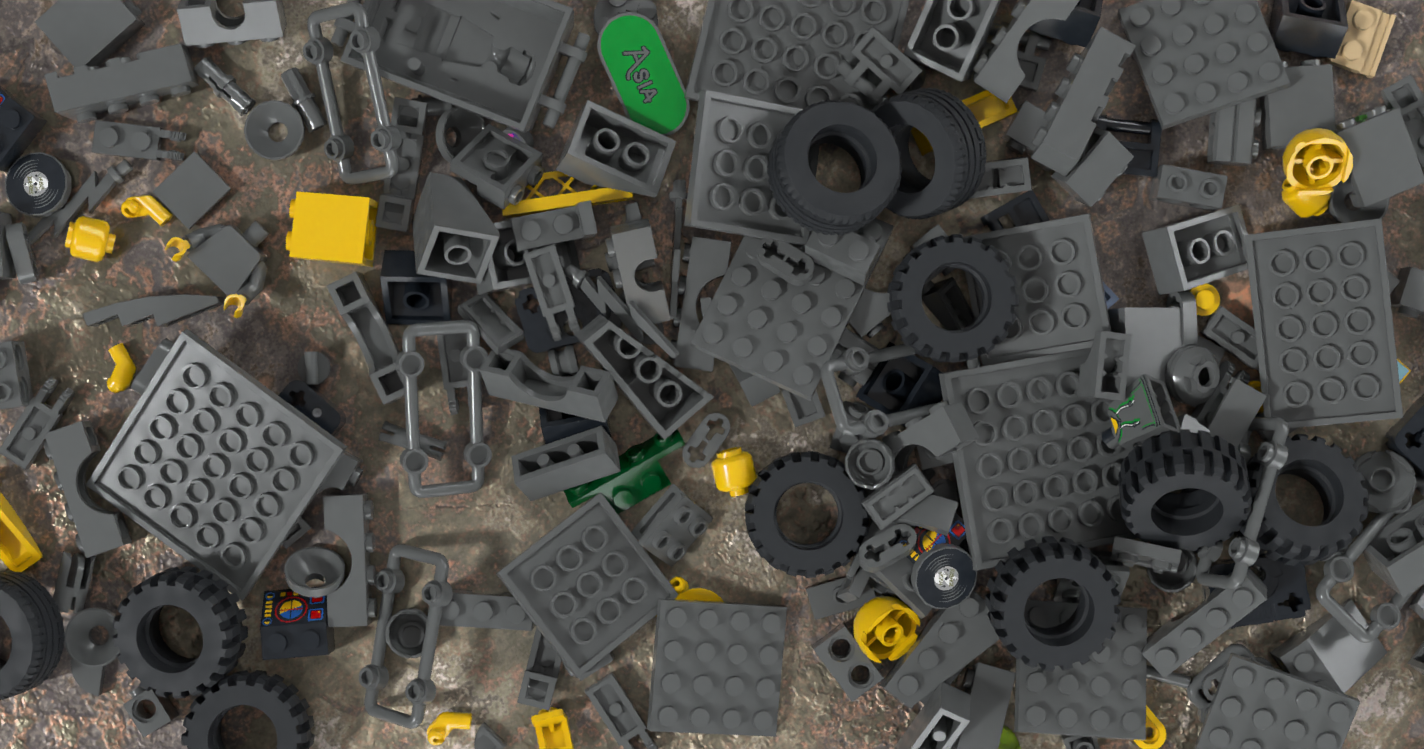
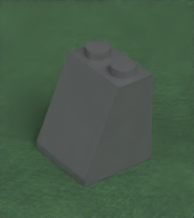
M429 172L412 218L416 274L481 284L500 237L499 231L462 178Z

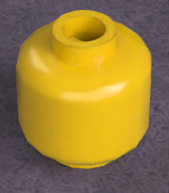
M1287 178L1282 184V200L1299 217L1320 216L1328 209L1331 192L1319 196L1303 195L1289 183Z
M80 216L76 219V222L70 221L65 247L70 248V254L75 258L100 262L104 259L105 252L112 254L116 235L110 234V224L107 221Z
M733 447L717 452V458L711 463L717 489L722 492H729L730 497L749 493L748 487L757 478L751 454L747 451H742L741 447Z

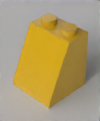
M296 192V199H291L289 216L294 218L292 231H288L286 236V250L290 251L289 257L373 267L377 234L375 224L379 202L369 197Z

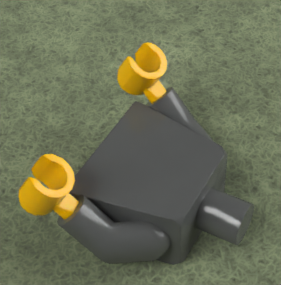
M256 220L244 233L231 224L227 226L216 224L197 229L183 236L182 239L179 237L171 238L166 244L165 250L170 247L179 249L180 252L172 257V260L175 262L180 261L186 251L190 252L187 257L227 295L223 310L225 311L230 305H235L238 308L234 312V318H239L243 314L244 305H248L264 288L267 273L265 262L268 257L257 246L270 233Z

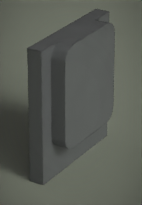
M194 151L153 193L188 229H191L232 188Z

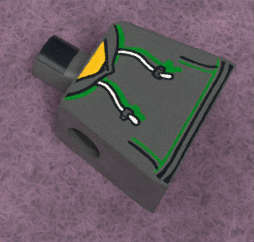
M1143 374L1126 389L1125 401L1114 400L1108 406V414L1112 426L1102 432V439L1111 449L1120 445L1132 451L1137 445L1141 447L1144 440L1150 437L1154 439L1160 437V434L1163 432L1179 433L1181 428L1165 382L1147 374Z

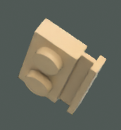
M1351 0L1346 6L1347 32L1336 58H1328L1326 63L1356 74L1360 73L1371 79L1375 77L1396 15H1389L1382 12V10Z

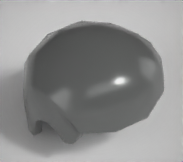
M870 438L861 439L850 447L845 457V470L855 485L871 490L877 489L891 479L895 471V457L892 450L884 442Z
M1180 549L1182 553L1177 573L1163 571V574L1153 572V568L1147 567V574L1153 585L1164 592H1179L1189 587L1196 577L1198 559L1194 551Z
M416 608L402 609L391 616L385 631V638L390 649L406 659L421 657L428 616Z

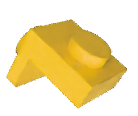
M550 707L549 710L542 709L538 712V715L531 717L532 724L536 730L539 749H574L568 717L563 709Z

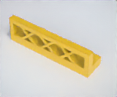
M559 171L543 173L541 180L534 188L528 184L526 188L531 190L525 200H521L517 205L510 203L504 210L502 209L503 217L507 219L576 206L579 202L591 200L592 206L634 200L631 192L606 187L596 189L598 187L596 185H593L590 190L576 192L570 187L575 178L570 177L564 183L559 178L570 176ZM554 179L563 186L558 195L545 197L538 192V189L545 180ZM566 190H569L571 192L564 194ZM536 194L540 198H533V196Z

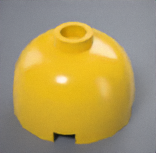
M1312 128L1296 134L1287 144L1282 156L1283 170L1287 180L1303 195L1319 196L1334 191L1333 187L1340 181L1344 183L1349 178L1353 168V155L1345 141L1338 134L1328 129Z
M879 596L865 603L857 612L853 622L854 638L862 652L874 662L882 663L879 659L886 658L894 661L907 653L916 642L918 636L915 630L917 624L920 626V620L918 615L900 599L891 596Z

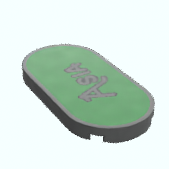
M622 12L611 17L599 33L597 48L599 57L626 117L666 137L674 134L684 125L689 114L690 102L689 99L684 98L686 88L658 26L653 20L635 12Z

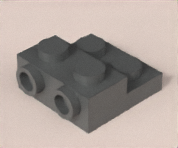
M488 124L450 162V171L477 185L478 196L504 210L510 203L517 205L521 201L525 193V187L528 184L535 186L541 180L544 172L542 168L543 153Z

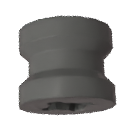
M573 344L566 346L561 351L555 349L548 351L553 375L564 377L577 374L580 367Z

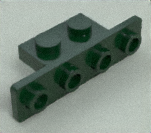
M676 429L665 440L656 433L654 437L645 442L630 447L625 453L618 456L620 472L564 490L570 506L574 508L601 492L615 512L619 514L671 485L667 474L658 460L685 445L679 430Z

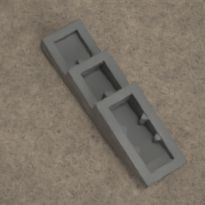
M185 294L151 296L114 303L83 313L82 315L86 325L93 327L100 326L117 318L120 319L122 326L132 327L153 318L157 326L168 327L224 305L225 299L218 296Z

